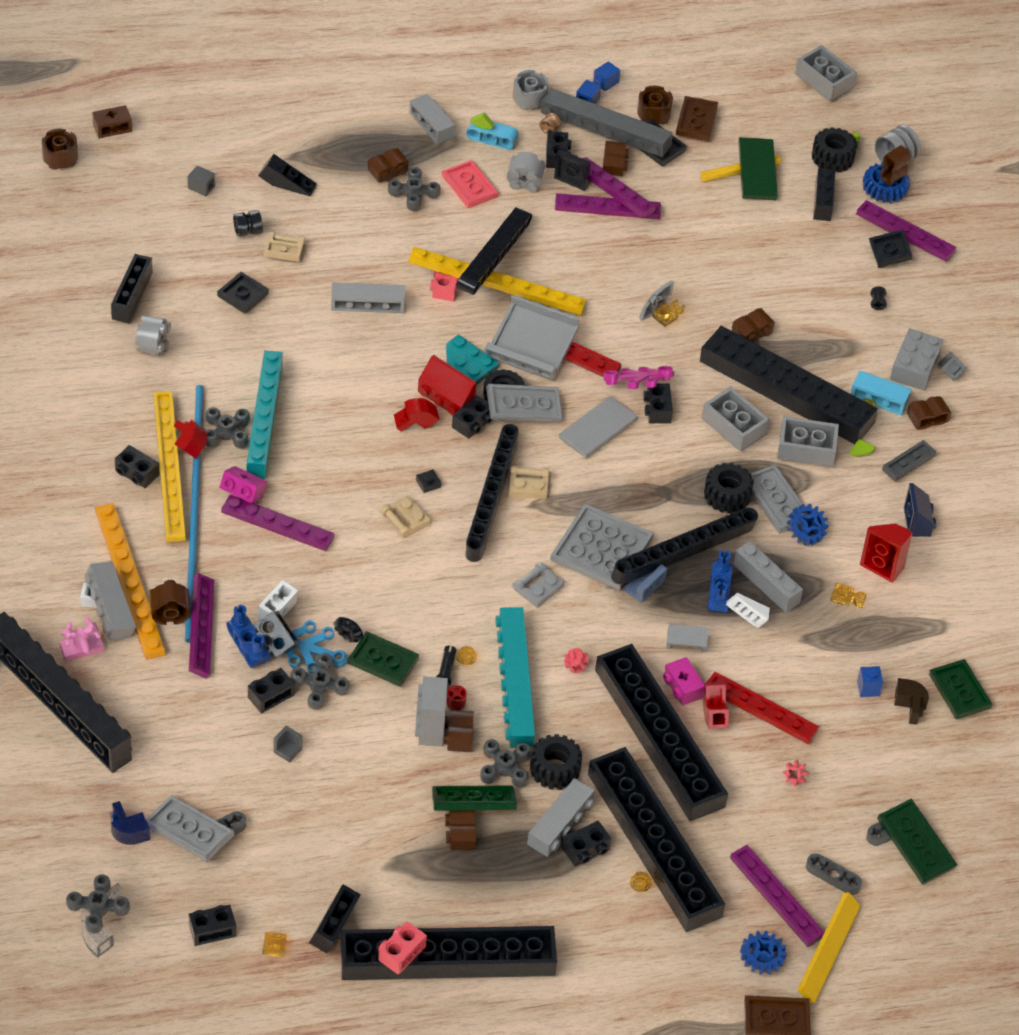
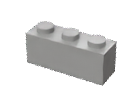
M428 93L410 100L409 113L436 144L455 137V122L446 115V112L437 105L436 101Z

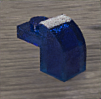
M121 802L112 803V812H110L112 821L111 832L118 842L126 845H135L150 840V828L143 812L126 817Z

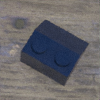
M909 483L904 503L907 529L913 532L912 537H931L932 530L936 528V519L932 517L933 503H930L927 493L914 483Z

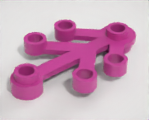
M660 366L658 370L639 367L638 371L623 368L620 369V375H618L617 371H605L604 381H606L607 385H615L618 380H628L627 388L637 389L639 388V383L646 380V387L653 388L657 386V381L670 380L675 375V372L671 366Z

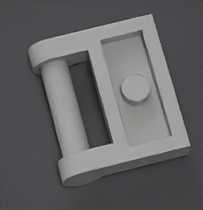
M539 562L521 580H516L512 587L517 593L538 608L564 587V581L548 570L544 563ZM539 574L542 576V578L539 579L536 583H534L530 588L527 589L526 587H524Z

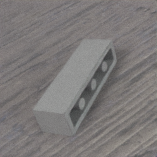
M332 282L331 311L404 313L405 285Z
M751 541L736 550L733 565L785 613L800 604L803 589Z
M113 562L90 564L85 573V581L90 586L92 600H95L97 615L101 617L103 623V632L107 634L109 641L131 638L136 625Z
M574 778L528 833L527 845L547 857L552 851L556 852L563 837L570 834L574 824H579L582 820L584 812L593 807L595 803V790Z

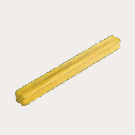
M775 155V166L780 165L781 158L779 155ZM740 163L703 171L700 173V178L703 182L740 174Z

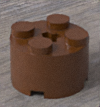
M656 85L648 86L644 91H641L637 107V114L641 121L645 122L651 119L657 124H666L672 111V93L665 91L664 87Z
M62 128L52 129L42 138L43 160L49 165L50 169L56 170L76 165L78 147L77 137L73 132H66V129Z
M166 580L164 584L158 585L149 591L152 619L156 623L167 625V622H173L175 625L183 623L190 617L189 590L184 585L178 584L174 580Z

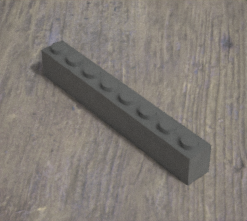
M550 88L541 100L542 114L554 113L561 121L621 143H626L654 155L663 157L672 146L671 131Z

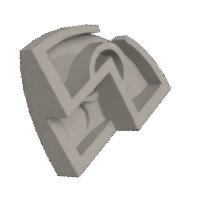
M672 280L661 286L648 299L640 314L639 319L641 321L655 315L657 307L666 303L667 297L673 293L674 282Z

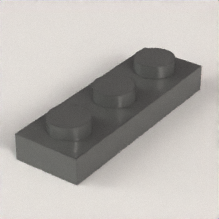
M922 440L884 464L882 471L891 479L897 481L936 455V450Z

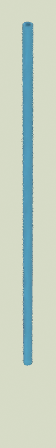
M197 385L195 422L202 427L204 387ZM201 453L197 459L193 458L187 580L191 611L185 625V642L190 643L193 578L196 575Z

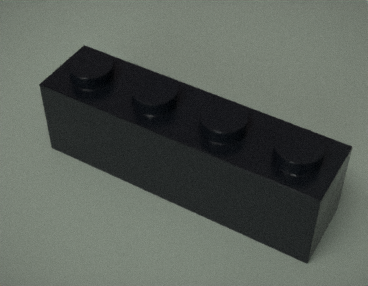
M134 254L111 303L112 320L130 323L153 273L152 257Z

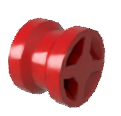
M460 685L449 687L446 699L449 709L461 710L466 706V689Z

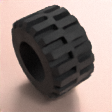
M830 127V129L825 128L815 136L812 159L819 168L833 169L838 172L846 171L854 163L857 140L847 130L835 129L834 127Z
M726 462L711 468L709 473H707L704 497L708 505H713V509H719V512L722 513L724 511H727V513L737 512L740 509L746 508V505L748 506L751 500L754 483L751 473H748L746 468H741L742 466L739 464H726Z
M555 734L551 737V735H547L546 739L542 737L539 739V743L536 742L534 744L530 761L531 775L535 777L534 780L537 783L541 782V786L544 788L548 786L551 790L553 788L562 790V787L566 788L574 778L578 779L580 776L582 751L578 744H574L575 741L573 739H567L568 736L563 735V737H559V734ZM557 759L564 762V764L555 765L548 761Z

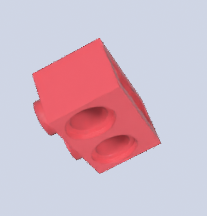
M434 271L433 277L435 280L432 279L430 284V290L433 291L432 298L454 302L459 278Z
M406 921L402 927L398 926L394 930L392 937L388 941L384 940L378 949L379 961L399 975L426 947L427 935Z

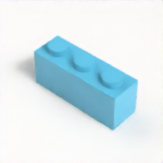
M859 371L852 385L851 394L873 406L902 416L909 402L912 389Z

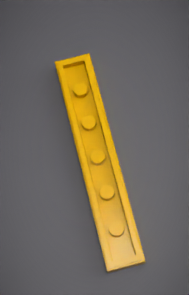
M849 892L843 893L797 989L804 998H809V1004L815 1003L860 908V904Z

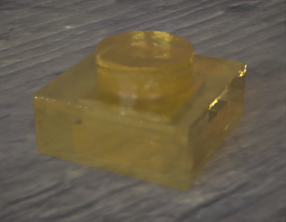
M265 932L263 955L284 957L287 934Z

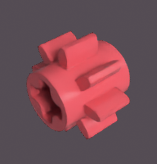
M579 648L569 650L568 654H565V668L570 667L573 673L584 671L585 667H588V653L583 654V651Z
M795 760L793 765L790 762L787 763L786 767L788 770L782 772L786 774V782L791 781L794 786L798 785L799 781L801 783L806 782L804 776L810 773L805 769L806 763L803 765L799 764L798 760ZM795 770L799 772L797 776L794 775Z

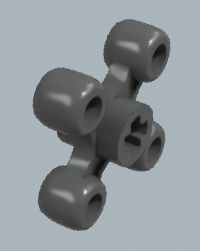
M412 167L408 172L407 183L403 184L398 180H391L388 184V193L391 196H398L401 193L406 194L407 208L410 211H417L420 208V198L422 195L437 198L440 195L441 187L437 182H430L428 185L422 184V171L418 167Z
M211 407L206 411V421L211 425L217 426L214 430L209 429L206 431V446H216L220 438L223 440L232 439L234 446L237 448L247 446L248 435L244 431H238L237 427L246 426L249 423L250 414L248 410L239 409L234 417L229 415L221 416L219 409L216 407Z
M322 653L318 656L316 660L317 670L313 673H308L303 668L296 667L290 675L295 685H310L312 693L308 697L307 704L313 710L322 707L324 702L322 693L330 689L338 695H345L350 687V683L346 678L333 679L330 677L327 671L332 665V657L327 653Z
M487 740L484 743L483 752L488 758H493L495 763L493 765H486L481 769V781L485 784H491L498 775L510 776L514 786L518 788L524 787L528 781V773L524 769H519L516 764L519 761L525 762L530 758V746L526 743H520L513 752L509 750L501 751L496 740Z
M104 874L95 877V891H92L89 896H82L79 892L75 891L69 893L66 897V905L69 910L78 911L84 908L89 911L90 915L87 917L85 924L87 931L92 934L99 933L102 930L103 921L101 917L105 916L108 911L114 912L118 916H125L130 911V902L126 897L122 896L116 899H109L106 893L110 890L111 883L109 877Z

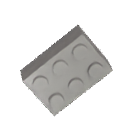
M823 45L797 59L795 74L830 102L855 86L857 72Z
M909 328L893 364L890 380L925 391L940 356L944 339Z
M732 387L727 388L704 403L702 419L740 452L765 436L768 431L770 419Z
M783 416L777 459L833 467L839 424Z
M423 676V684L418 686L415 737H419L418 745L443 747L448 678Z

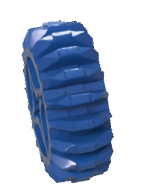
M883 162L880 165L875 163L874 166H870L866 170L862 181L863 190L866 191L867 195H870V198H876V202L881 200L883 203L888 201L891 204L892 201L902 200L908 193L910 181L907 174L890 186L881 179V169L884 167Z

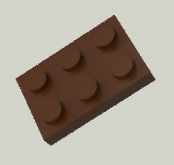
M685 96L675 135L709 141L718 102Z
M745 995V1035H811L809 998Z

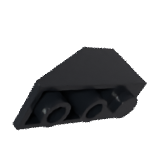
M275 154L264 164L258 175L272 186L306 196H311L317 185L316 182Z

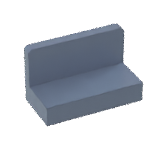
M661 564L654 572L632 580L625 587L624 591L642 603L666 580L667 568Z

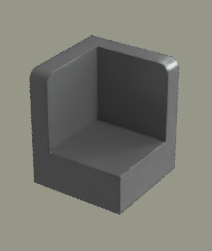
M196 166L188 175V189L207 196L215 187V173Z
M951 351L938 362V365L953 381L967 369Z
M287 725L274 737V753L289 763L302 750V735Z

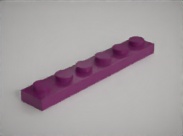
M582 158L591 162L589 180L642 218L655 212L656 206L589 158Z
M556 193L555 211L642 218L615 198ZM649 201L656 206L655 212L643 218L660 220L661 202Z
M867 200L857 209L856 215L888 232L903 229L907 242L946 262L956 251L954 245Z
M229 495L221 508V513L323 551H327L334 539V533L247 502L233 495Z
M197 573L193 578L189 672L206 678L210 675L214 579Z
M748 845L731 853L730 859L807 947L822 939L825 932Z

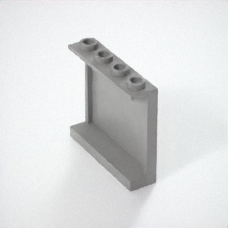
M511 295L512 303L492 342L487 343L485 352L496 361L554 381L580 328L579 318L573 314L560 312L556 308H548L539 302L528 301L522 296Z

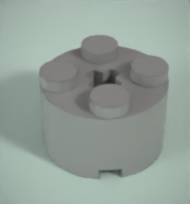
M525 70L518 73L514 80V101L522 110L541 107V100L548 92L547 77L543 73H535V70Z
M519 152L518 155H513L507 173L510 187L512 189L523 188L530 192H536L537 188L541 185L545 162L543 160L540 161L537 158L538 156L531 152Z
M143 315L140 320L144 321L142 325L138 324L136 345L139 348L136 350L138 352L161 355L163 351L168 349L169 342L166 338L167 333L171 329V322H167L164 318Z

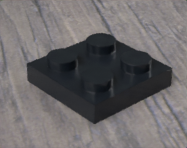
M559 149L556 153L554 179L585 191L588 188L591 162Z
M903 229L869 238L878 268L913 260Z
M243 272L237 274L217 291V297L244 314L269 294L267 287Z

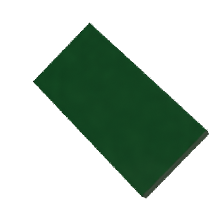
M739 137L742 198L777 200L773 139Z
M513 785L432 786L434 811L517 810Z
M912 798L878 815V821L922 885L956 868L957 863Z

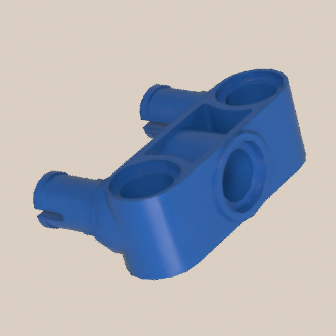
M721 550L718 554V560L713 562L708 611L728 612L726 602L730 597L733 564H730L731 553L727 550L725 555L724 550Z
M240 604L238 607H234V615L226 623L227 629L250 668L270 661V655L264 644V637L256 634V629L246 615V607Z

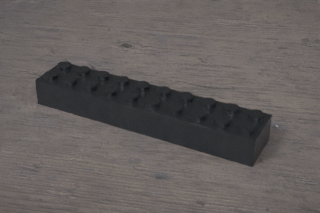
M722 325L701 348L699 362L808 420L839 424L838 436L854 445L875 424L878 408Z
M6 612L1 613L0 661L112 773L132 760V747L129 731L122 729L115 717H110L100 703L97 704L93 700L92 695L88 691H84L80 687L79 682L75 678L72 679L63 666H59L50 653L47 654L40 643L34 641L28 631L18 625L14 617H10Z
M629 644L597 656L596 673L688 820L692 821L725 808L728 792L634 645Z
M623 747L590 760L588 776L685 932L723 918L725 902L628 749Z
M554 926L417 928L427 935L426 947L399 975L379 961L378 950L384 940L388 941L392 937L395 929L341 930L342 980L556 975L557 954Z

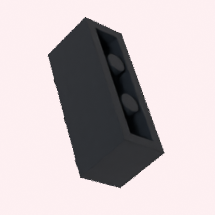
M818 168L815 182L813 220L831 221L835 186V170Z
M342 884L310 939L309 944L327 954L361 894Z

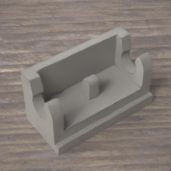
M669 624L666 648L676 645L702 648V651H706L708 627Z

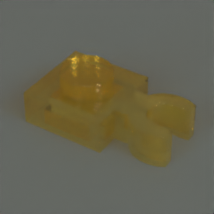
M676 299L672 301L671 306L664 304L655 310L652 317L666 327L678 319V314L684 312L685 305L677 307L678 300Z
M836 582L830 601L848 607L850 603H853L854 606L863 608L864 601L861 600H865L867 594L864 592L855 593L854 587Z

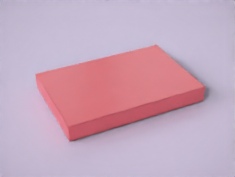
M473 160L442 171V177L467 208L498 197V191Z

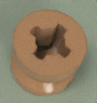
M548 113L540 121V129L546 134L548 131H555L561 125V120L556 114Z

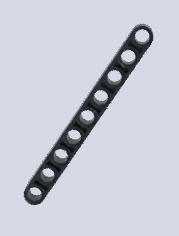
M517 207L513 209L462 273L457 283V289L475 295L529 226L532 219L531 213Z
M506 424L502 427L467 537L465 556L471 562L481 560L517 447L518 427L514 424Z
M744 508L622 558L615 563L611 578L617 584H625L654 572L661 564L665 567L746 534L753 530L758 519V513L753 508Z

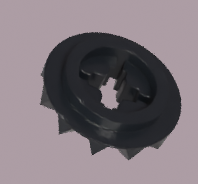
M338 617L333 623L338 635L348 639L349 642H358L363 637V632L359 625L349 618Z

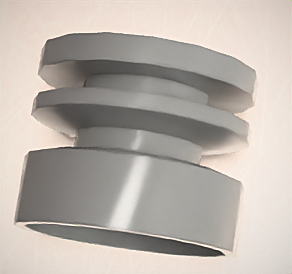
M903 124L878 137L875 140L874 146L880 162H883V158L887 153L900 145L910 151V161L920 154L921 144L914 130Z

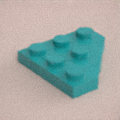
M459 334L446 343V363L475 381L476 385L483 381L489 373L499 368V363Z

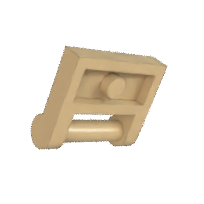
M270 231L264 249V257L299 262L305 245V236L294 237Z
M511 465L509 496L547 499L549 468H543L542 470L518 468L516 465ZM516 475L542 477V479L516 477Z
M408 495L391 505H384L380 510V513L384 517H388L398 528L399 534L403 538L427 527L431 522V519ZM396 512L407 525H404L394 513Z

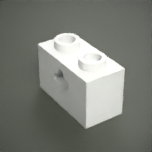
M282 580L258 606L257 619L261 620L272 611H279L282 617H284L296 604L298 590ZM272 622L267 624L270 628H274Z

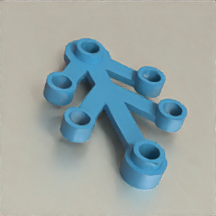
M308 620L304 623V626L292 632L296 638L306 633L312 634L316 631V624L314 621ZM308 625L314 626L312 629H307ZM325 627L322 633L305 640L298 639L300 644L296 647L301 650L307 664L308 673H313L315 670H310L309 668L316 666L311 653L317 655L322 653L329 654L332 657V664L337 668L344 667L347 664L348 659L344 651L336 650L334 652L315 645L324 640H332L335 635L333 628ZM327 631L332 632L329 636L325 635ZM280 638L278 640V647L283 648L285 642ZM292 649L287 653L288 662L291 668H296L300 666L301 661ZM337 655H342V658L339 660L335 657ZM293 659L298 660L296 664L291 663Z

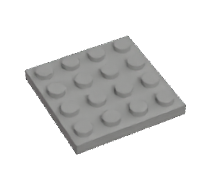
M584 504L552 552L550 560L620 590L623 584H617L611 578L615 563L622 558L646 549L653 538V532Z

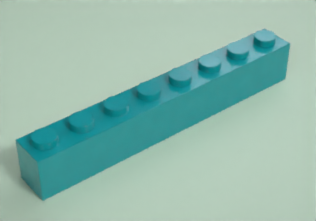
M264 350L247 456V472L261 479H266L283 368V352Z
M502 607L499 610V615L495 617V624L500 630L497 631V643H501V647H498V658L502 659L499 670L500 675L504 676V679H501V691H505V695H502V706L506 707L504 724H508V728H505V740H509L510 748H516L520 743H526L530 748H534L535 729L523 607Z

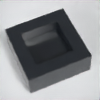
M434 469L416 475V481L424 493L441 488V481Z

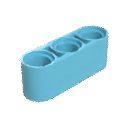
M493 122L495 125L492 129H481L470 123L466 131L469 139L499 148L512 149L519 136L516 128Z

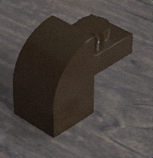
M898 678L894 706L910 708L909 724L917 725L918 718L922 717L923 710H926L929 700L928 692L917 681Z

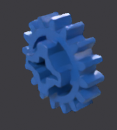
M802 504L799 508L793 509V513L788 516L791 520L787 521V524L791 525L788 532L793 531L794 533L791 537H797V543L804 541L805 546L809 543L814 545L817 541L820 542L827 535L825 530L829 527V525L825 524L828 518L822 517L824 511L819 513L818 506L812 508L811 504H808L806 507Z
M756 931L755 936L750 933L748 939L744 938L740 953H742L741 960H745V967H752L751 972L757 969L759 970V975H762L763 971L770 975L772 969L777 972L779 966L783 967L787 955L785 952L786 945H781V938L775 939V933L769 936L768 931H765L764 935Z

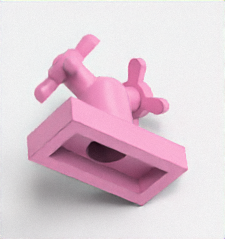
M88 617L84 618L88 624L86 628H77L73 631L72 622H68L67 629L61 632V635L66 639L60 641V648L65 661L104 651V645L100 638L101 634L98 632L97 624L91 622Z

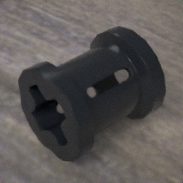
M877 286L871 289V308L883 310L887 306L885 300L887 292L884 287Z

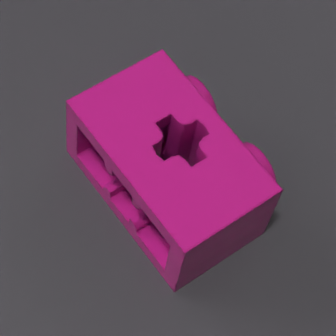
M234 466L224 471L219 488L247 502L254 503L262 499L267 481Z
M687 657L665 665L663 679L667 685H670L674 697L680 701L682 706L704 697V683Z

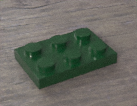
M366 631L349 656L347 664L401 687L419 660V654Z
M965 659L929 671V676L955 719L991 709L992 702Z

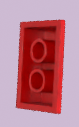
M432 355L418 379V392L453 415L476 395V382L437 356Z
M897 523L869 526L859 565L893 583L905 567L913 532Z

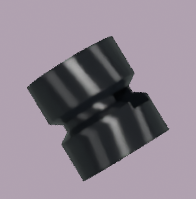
M259 210L249 211L246 215L244 212L233 214V223L237 237L248 235L249 232L252 234L263 232L262 218Z

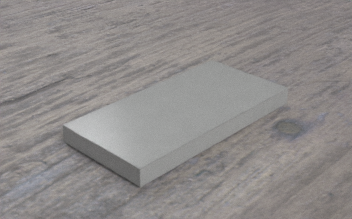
M488 384L486 386L491 420L561 423L563 421L558 387Z
M609 396L559 434V438L586 459L637 421L638 416L612 396Z
M776 465L751 473L754 481L752 496L779 534L788 531L791 528V525L787 524V521L791 520L788 517L789 514L793 513V509L799 508L803 503Z
M172 795L144 821L147 828L205 862H208L234 836V831Z

